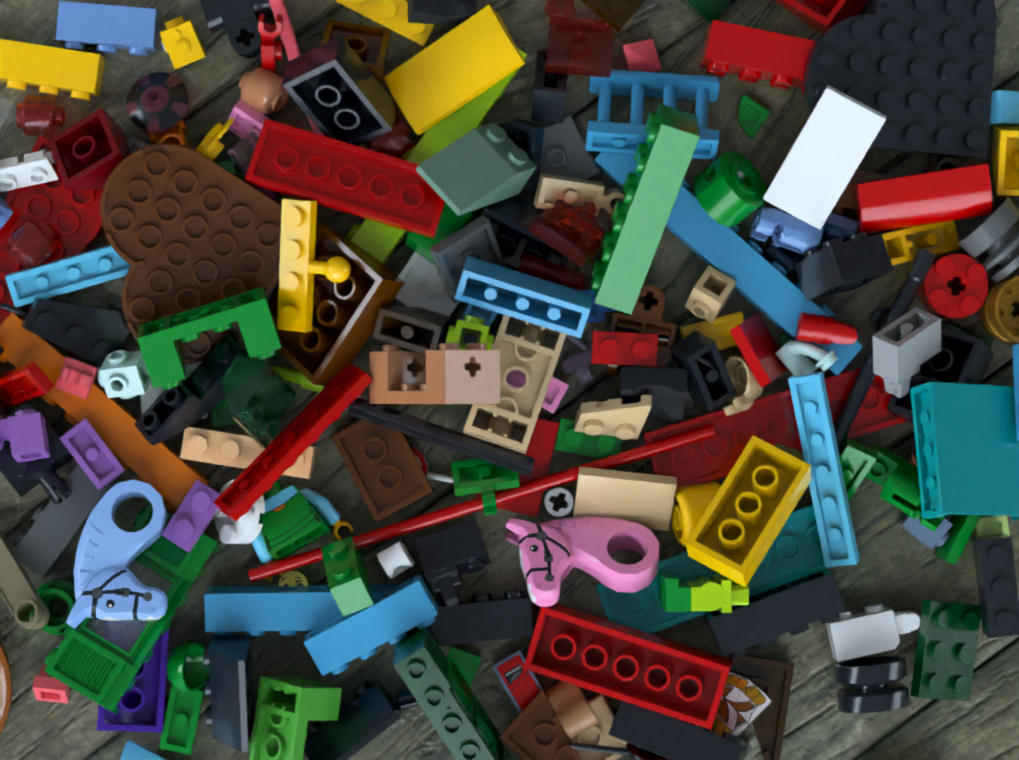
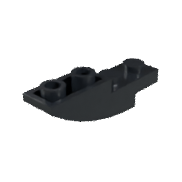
M228 333L186 380L182 379L180 385L164 390L134 425L153 446L185 430L210 412L237 386V383L232 378L250 359L248 351L236 337Z

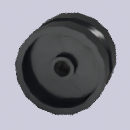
M864 657L844 660L834 664L835 681L841 685L850 686L837 693L838 710L840 712L875 713L896 710L910 705L909 688L901 683H894L907 675L904 657Z

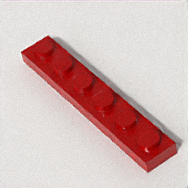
M348 363L213 502L215 506L235 522L246 514L251 506L274 485V482L288 468L295 464L297 458L318 440L327 427L337 420L356 398L362 395L365 388L373 381L369 375Z

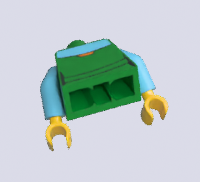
M277 479L274 485L264 493L266 497L264 500L265 513H260L258 524H263L258 537L251 543L260 562L268 564L286 558L331 531L330 525L333 526V533L338 540L343 539L337 532L339 527L347 526L352 533L353 528L348 521L340 520V514L326 497L308 488L299 490L294 484L283 489ZM272 576L267 577L266 579L272 581Z

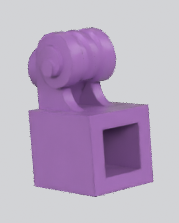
M34 409L19 410L15 412L16 416L7 417V419H3L2 415H0V449H2L4 441H9L12 456L18 463L50 457L46 421L41 412H35Z

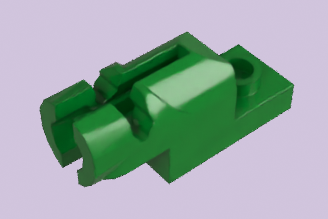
M875 443L871 449L877 451V460L865 477L883 487L879 495L881 499L900 509L910 518L919 519L920 524L935 532L946 515L933 519L922 518L918 468Z

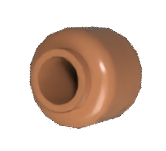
M262 66L255 68L252 72L247 71L244 73L239 82L241 100L264 115L279 112L285 105L289 93L282 86L284 78L272 71L263 69Z

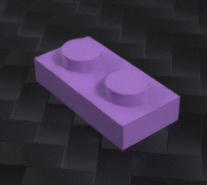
M86 418L59 438L98 490L103 489L126 471Z
M196 480L161 535L190 553L216 514L218 508L213 502L221 494Z

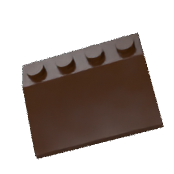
M319 222L316 227L315 261L327 262L332 257H342L350 264V275L345 281L334 283L326 275L314 274L312 331L304 333L278 329L281 348L277 350L314 385L327 386L348 363L352 364L375 329L379 308L381 306H390L405 282L384 263L324 222ZM279 286L269 300L276 326Z

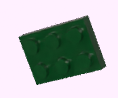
M923 599L910 696L927 699L969 701L981 618L980 605Z

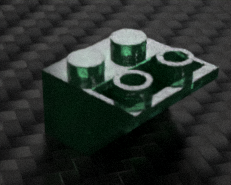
M236 354L222 380L231 416L262 448L266 449L276 436L278 427L287 410L291 407L296 392L268 362Z

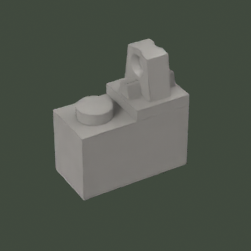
M915 307L872 335L873 373L883 378L886 392L894 394L898 398L909 393L911 376L920 371L921 364L941 351V318Z

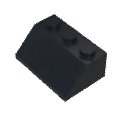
M516 195L487 205L482 213L483 216L489 219L508 269L556 284L584 229L544 209L536 208L534 204Z
M941 327V351L921 364L920 371L911 376L909 393L901 398L892 394L886 409L913 424L910 388L928 382L980 385L994 355L983 339Z
M212 635L209 647H204L203 654L204 666L210 667V677L205 678V696H211V706H207L206 724L207 726H212V736L214 739L238 751L249 752L255 720L251 635Z
M379 680L375 681L372 685L369 681H366L353 692L356 697L348 704H345L342 700L338 721H325L322 724L315 721L307 728L304 753L308 760H348L400 718L402 710L399 709L395 700Z

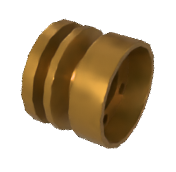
M1019 275L1006 277L998 283L990 284L985 302L979 308L980 322L985 331L995 340L1007 344L1019 343V308L1016 310L1017 316H1012L1011 314L1014 310L1012 305L1018 304L1019 306Z

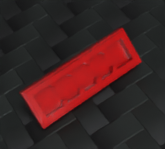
M31 361L0 375V399L7 408H11L48 393L55 385L36 363Z

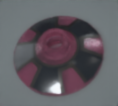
M166 72L151 73L139 79L130 89L126 100V111L131 122L140 130L148 133H161L174 128L185 117L189 107V93L186 86L178 77ZM159 94V97H158L157 100H155V101H150V99H151L153 96Z

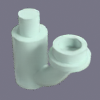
M792 339L775 353L794 376L815 373L814 371L819 367L824 372L838 360L834 349L828 353L813 344L793 341ZM808 356L819 362L815 365Z

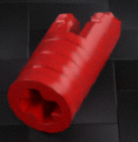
M800 312L796 330L797 341L821 343L828 346L830 343L851 345L859 337L857 336V330L854 329L855 327L852 324L835 321L834 317L831 316L826 317L825 315Z

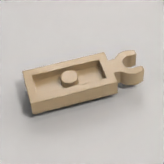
M540 173L533 204L536 208L598 217L600 208H604L612 215L615 206L610 205L611 201L614 198L623 199L624 193L618 188H610L604 192L605 186L602 182Z

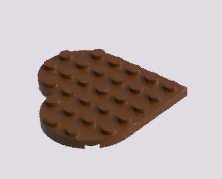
M172 143L153 144L140 148L121 160L109 175L104 186L100 204V215L109 243L117 254L131 265L123 284L122 307L126 324L134 338L137 340L139 325L264 286L268 298L279 281L282 204L204 154L187 146ZM238 321L232 322L233 326L221 332H214L213 329L200 332L201 336L189 342H182L181 339H178L185 363L202 362L228 333L239 341L242 333Z

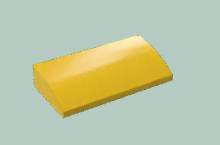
M487 5L383 78L405 118L419 136L524 65L525 61L501 16L490 5Z

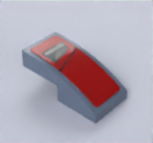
M520 650L492 666L519 713L543 688L533 671L523 668L526 658Z

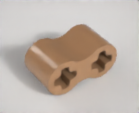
M561 681L545 690L560 723L570 739L599 723L579 686Z

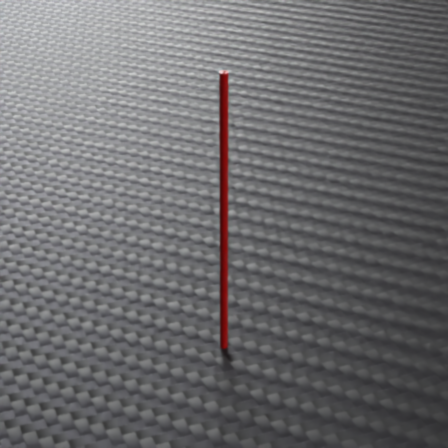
M713 424L706 425L520 484V487L495 492L496 505L578 480L579 467L610 470L715 437ZM482 496L352 538L359 549L484 509ZM321 547L249 569V578L251 582L321 561L323 560Z

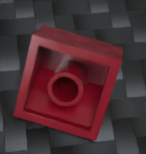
M100 108L48 140L63 184L67 190H103L113 169L121 160L131 154L122 128L103 108Z

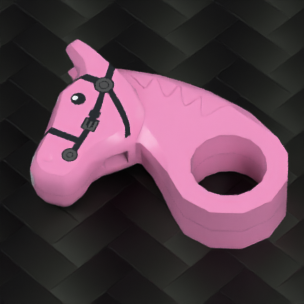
M601 516L559 518L539 524L511 518L507 521L506 528L512 532H507L505 538L514 545L519 546L520 565L532 602L540 607L553 606L558 602L560 584L574 567L587 572L603 585L616 592H637L648 587L657 576L659 541L650 529L639 523L615 517ZM619 550H631L640 554L643 560L636 564L626 565L613 560L611 554Z

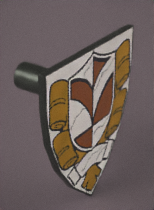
M729 672L711 730L720 737H722L724 731L739 736L773 701L749 679L734 672Z

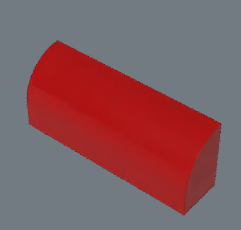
M984 163L853 183L860 233L867 232V234L980 217L990 215L992 212V188L989 165Z

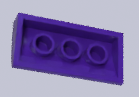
M104 620L103 638L130 653L148 622L145 620ZM169 629L165 634L160 635L152 648L153 655L150 660L142 664L134 677L136 679L134 686L130 691L126 690L116 706L119 708L117 714L98 704V731L163 733Z

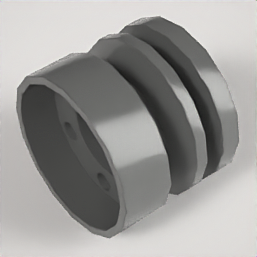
M1009 196L997 202L992 207L990 215L981 216L957 242L971 258L986 252L988 256L982 263L986 271L995 264H998L990 275V278L995 283L1019 270V228L1015 225L1019 219V207Z

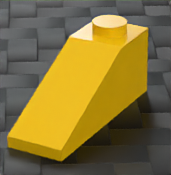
M954 221L915 226L882 234L892 266L912 261L918 247L935 255L961 249L957 244L959 238Z

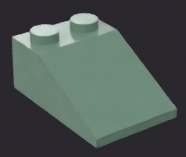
M493 122L474 128L418 165L416 171L446 204L460 216L518 195L537 166L507 136L506 132Z

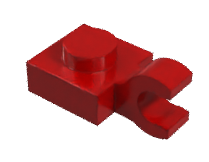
M260 14L258 31L261 35L262 68L276 73L277 60H283L282 40H277V36L281 34L283 29V17L281 14H277L276 24L269 25L265 22L264 14Z

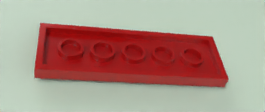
M266 118L245 177L247 183L303 200L317 201V204L433 239L435 238L446 203L418 174L416 168L419 164Z

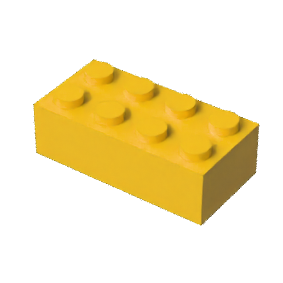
M753 435L686 541L688 557L746 587L811 482V465Z

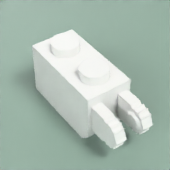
M883 603L865 606V612L852 614L851 610H845L839 613V619L826 623L833 658L840 662L896 649L900 642L899 635L910 633L911 630H918L921 619L913 611L893 612L891 608L883 607Z

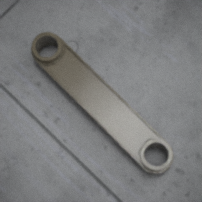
M0 529V594L20 626L30 630L41 629L49 621V609ZM34 608V617L31 620H29V614Z

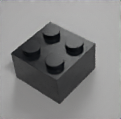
M862 232L850 236L847 242H842L841 238H836L823 243L822 248L806 252L804 254L806 259L794 265L806 301L858 289L894 271L882 234L868 236L867 232Z

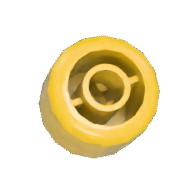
M709 482L676 488L671 522L675 537L682 546L686 547V541L720 489L721 484Z

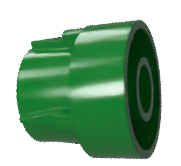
M58 578L43 584L37 589L50 612L48 623L41 629L53 635H63L68 625L66 621L76 602L74 581ZM55 598H62L67 602L68 610L65 615H59L53 610L52 604ZM34 608L30 612L31 618H33L35 614Z

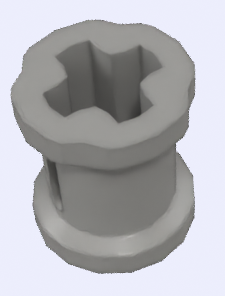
M557 486L549 489L544 497L545 508L553 516H565L573 508V497L564 487ZM559 493L565 494L566 507L560 506L558 510L553 509L554 504L550 501L551 496L557 497Z

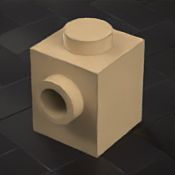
M709 265L694 286L685 308L690 310L696 317L705 319L713 324L727 303L736 285V281Z

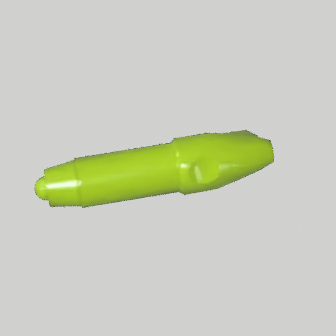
M280 365L266 367V371L274 374L276 378L298 383L303 389L320 393L323 387H325L314 385L299 370Z

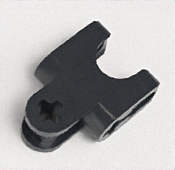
M200 0L211 33L226 29L232 47L243 58H256L261 54V35L258 31V18L260 14L266 16L273 13L269 0ZM245 34H250L252 37L251 45L248 47L243 43Z

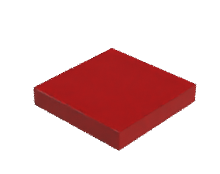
M759 312L730 329L733 339L761 387L773 382L788 370L775 355L779 348Z

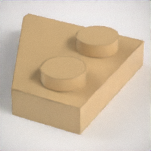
M641 395V402L623 404L622 398L609 399L604 402L581 403L574 420V431L592 436L605 435L622 440H638L652 407V395Z

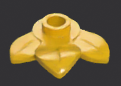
M230 118L224 125L220 122L217 123L205 135L203 141L195 150L214 160L225 146L219 140L229 129L235 118Z

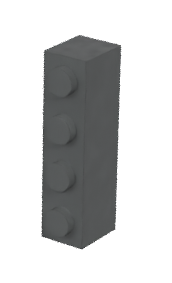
M73 459L70 464L73 471L67 479L61 477L68 489L72 491V494L66 499L57 489L56 492L63 502L54 505L51 499L48 505L43 503L36 510L31 518L35 523L28 532L25 529L22 530L12 544L16 547L14 553L19 561L41 578L48 576L84 528L91 511L106 492L116 484L121 475L103 489L98 490L77 461Z

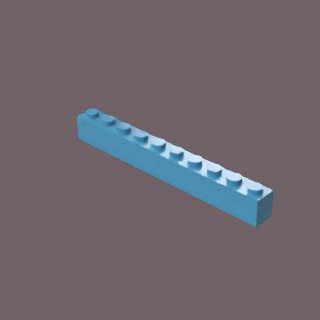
M601 152L594 160L596 166L621 188H623L627 173H633L636 164L633 161L634 154ZM683 179L665 226L705 263L735 280L736 285L734 288L793 341H797L796 330L800 312L836 317L835 313L824 304L818 307L812 300L806 301L801 284L799 282L795 285L792 284L785 277L788 272L776 261L770 264L761 256L764 251L754 241L749 239L745 242L738 236L737 233L740 230L737 226L727 227L712 219L701 207L697 198L689 192L691 186ZM858 334L859 338L851 345L830 343L828 346L821 343H810L828 353L834 349L838 360L826 369L833 376H838L863 348L858 342L861 338Z

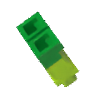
M672 572L659 573V605L665 612L719 610L721 613H732V605H749V585L743 587L721 574H714V579L703 576L694 581H679V578Z

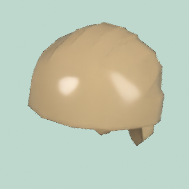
M742 355L730 356L724 361L737 394L727 400L730 405L723 407L726 416L748 410L754 404V400L762 395L764 386L761 387Z

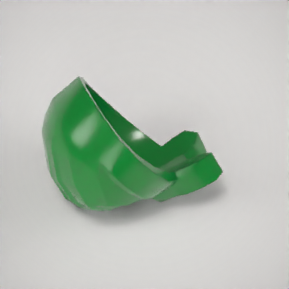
M184 643L172 650L167 660L166 669L168 679L174 687L182 691L193 692L204 685L205 678L210 675V667L204 666V645L200 643Z

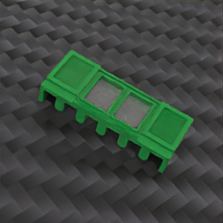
M151 503L146 509L142 508L133 521L135 527L132 532L140 531L149 524L153 515ZM168 513V517H169V518H168L167 524L169 523V521H170L171 518L173 517V515H171L170 513ZM203 533L191 552L188 553L165 537L160 536L134 559L128 569L145 586L155 587L164 591L168 598L166 614L158 620L107 621L86 617L76 628L68 624L63 632L65 638L59 648L54 647L45 660L47 667L44 671L100 706L117 714L119 708L116 706L126 690L130 691L136 682L134 677L142 664L150 660L153 655L152 648L160 635L168 631L171 625L170 619L179 606L182 607L186 602L188 590L195 579H199L204 573V565L213 551L217 553L220 548L218 542Z

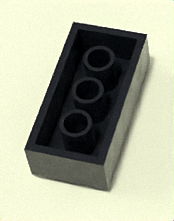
M825 569L749 597V605H732V613H721L719 610L704 614L717 650L722 656L729 655L731 659L746 654L748 652L747 647L759 643L760 647L771 645L779 641L777 636L787 632H790L791 635L803 633L809 630L808 624L820 620L821 624L837 620L840 618L839 613L845 611L846 608L833 574Z

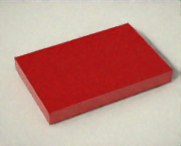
M537 419L525 454L533 457L535 464L529 476L518 473L520 484L547 476L560 423ZM543 491L496 506L499 509L537 517ZM481 493L476 494V498L482 496Z

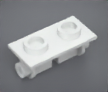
M42 149L38 152L24 154V162L21 163L18 156L0 160V193L59 180L52 166L55 163L52 151L47 152L46 149Z

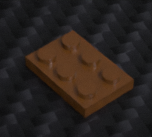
M362 419L331 436L376 522L435 492L404 433Z

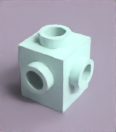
M125 350L114 351L106 356L98 370L99 383L105 388L108 398L120 397L121 399H130L136 395L145 394L151 383L141 350L126 352Z

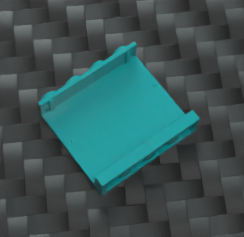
M928 382L910 388L922 518L933 519L954 514L1011 516L1012 521L1019 520V442L1016 441L1014 387Z

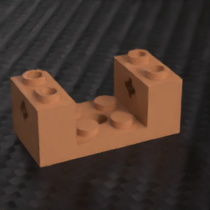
M439 343V350H425V354L410 349L409 351H402V347L397 345H382V351L369 352V377L373 380L369 384L370 404H500V350H486V343H466V350H459V343Z

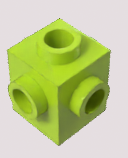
M465 315L464 321L457 319L456 326H449L446 343H459V350H466L464 337L467 334H473L477 339L476 343H486V350H491L495 335L488 334L490 327L484 326L485 319Z

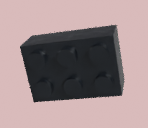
M342 36L288 62L282 86L324 136L359 146L393 130L398 108L397 104Z

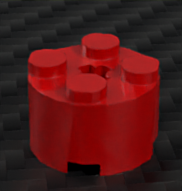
M948 254L934 260L917 293L930 314L941 319L964 318L974 314L984 304L988 295L987 272L981 264L964 254ZM953 279L956 280L955 283L959 286L958 291L954 292V295L951 294L952 289L947 287V282H952Z

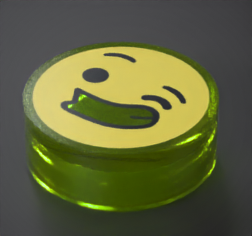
M292 569L284 572L283 576L279 577L277 587L310 586V579L302 570Z

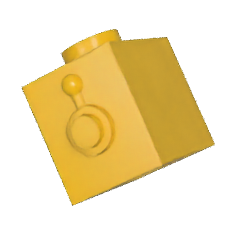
M179 16L164 23L166 29L160 32L161 43L164 51L169 54L175 69L206 57L207 52L192 18L184 21L183 16Z

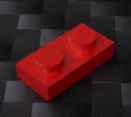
M592 330L590 363L656 367L658 334Z

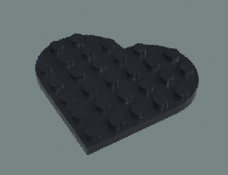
M873 0L871 14L857 15L835 23L822 37L817 39L806 61L804 92L811 113L827 85L886 116V121L869 148L980 159L987 158L997 33V14L994 0Z

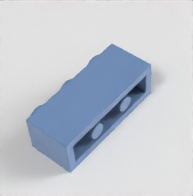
M59 1L56 40L61 44H65L64 49L84 51V46L97 47V52L116 54L117 49L129 50V55L148 57L149 52H158L161 13L157 9Z

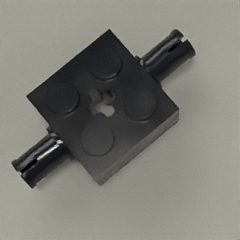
M0 399V415H2L3 419L16 416L15 412L24 409H34L35 412H39L31 400L14 412H10ZM46 421L50 457L18 463L12 456L10 442L4 441V445L0 449V471L20 497L40 484L52 499L54 505H58L63 500L56 490L59 489L66 499L72 494V491L68 489L56 471L74 459V457Z

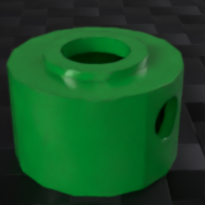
M724 152L694 177L693 188L697 200L705 212L721 225L727 227L736 226L765 203L763 195L766 192V186L761 175L749 160L736 152Z

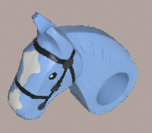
M134 479L117 483L106 492L91 511L76 551L74 565L76 602L66 621L69 626L76 628L86 617L107 621L158 620L166 614L168 598L164 591L155 587L145 586L128 569L136 557L162 536L161 534L169 518L164 499L149 483ZM132 497L148 500L152 504L153 515L145 528L136 532H126L118 528L115 517L121 503Z

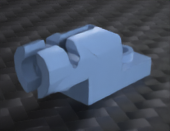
M762 205L755 214L749 237L765 242L768 236H771L774 246H781L804 255L806 252L816 249L820 244L821 238L826 242L836 238H841L842 242L849 241L848 238L856 233L858 222L831 212L821 230L801 219L786 213L784 210Z

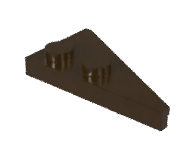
M745 654L731 658L736 674L752 681L773 701L752 724L764 760H780L794 662Z

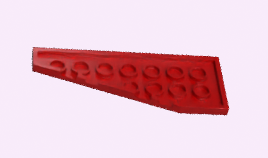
M39 136L30 153L38 152L42 149H46L47 152L51 151L48 143L49 139ZM55 162L52 166L59 180L9 191L5 202L14 213L0 229V305L5 303L15 307L5 278L6 274L41 265L40 263L45 264L80 254L98 238L103 228L100 215L103 190H67ZM21 225L27 227L30 231H26L23 235L15 233L14 238L9 239L15 231L18 232L17 230L20 229ZM48 249H49L50 252H52V250H53V254L51 253V256H50V257L48 256V257H47V260H43V259L41 258V255H42V257H43L44 259H46L45 257L47 256V253H49V252H47V251L44 252V250H48ZM25 305L16 308L22 309ZM0 308V325L8 318L11 312Z

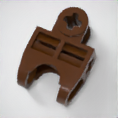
M643 285L632 315L612 312L609 331L627 332L615 329L618 326L639 330L638 333L650 332L668 336V339L658 338L657 365L651 368L667 367L672 354L669 347L674 344L677 324L661 322L665 305L664 294L654 285ZM647 291L652 293L653 299H656V305H651L649 310H645L644 304L639 302L640 296H646ZM606 364L607 374L616 375L618 365Z

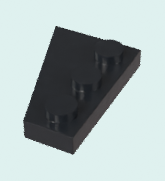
M41 297L35 298L21 324L24 329L100 367L108 354L121 349L130 332L124 313L121 310Z

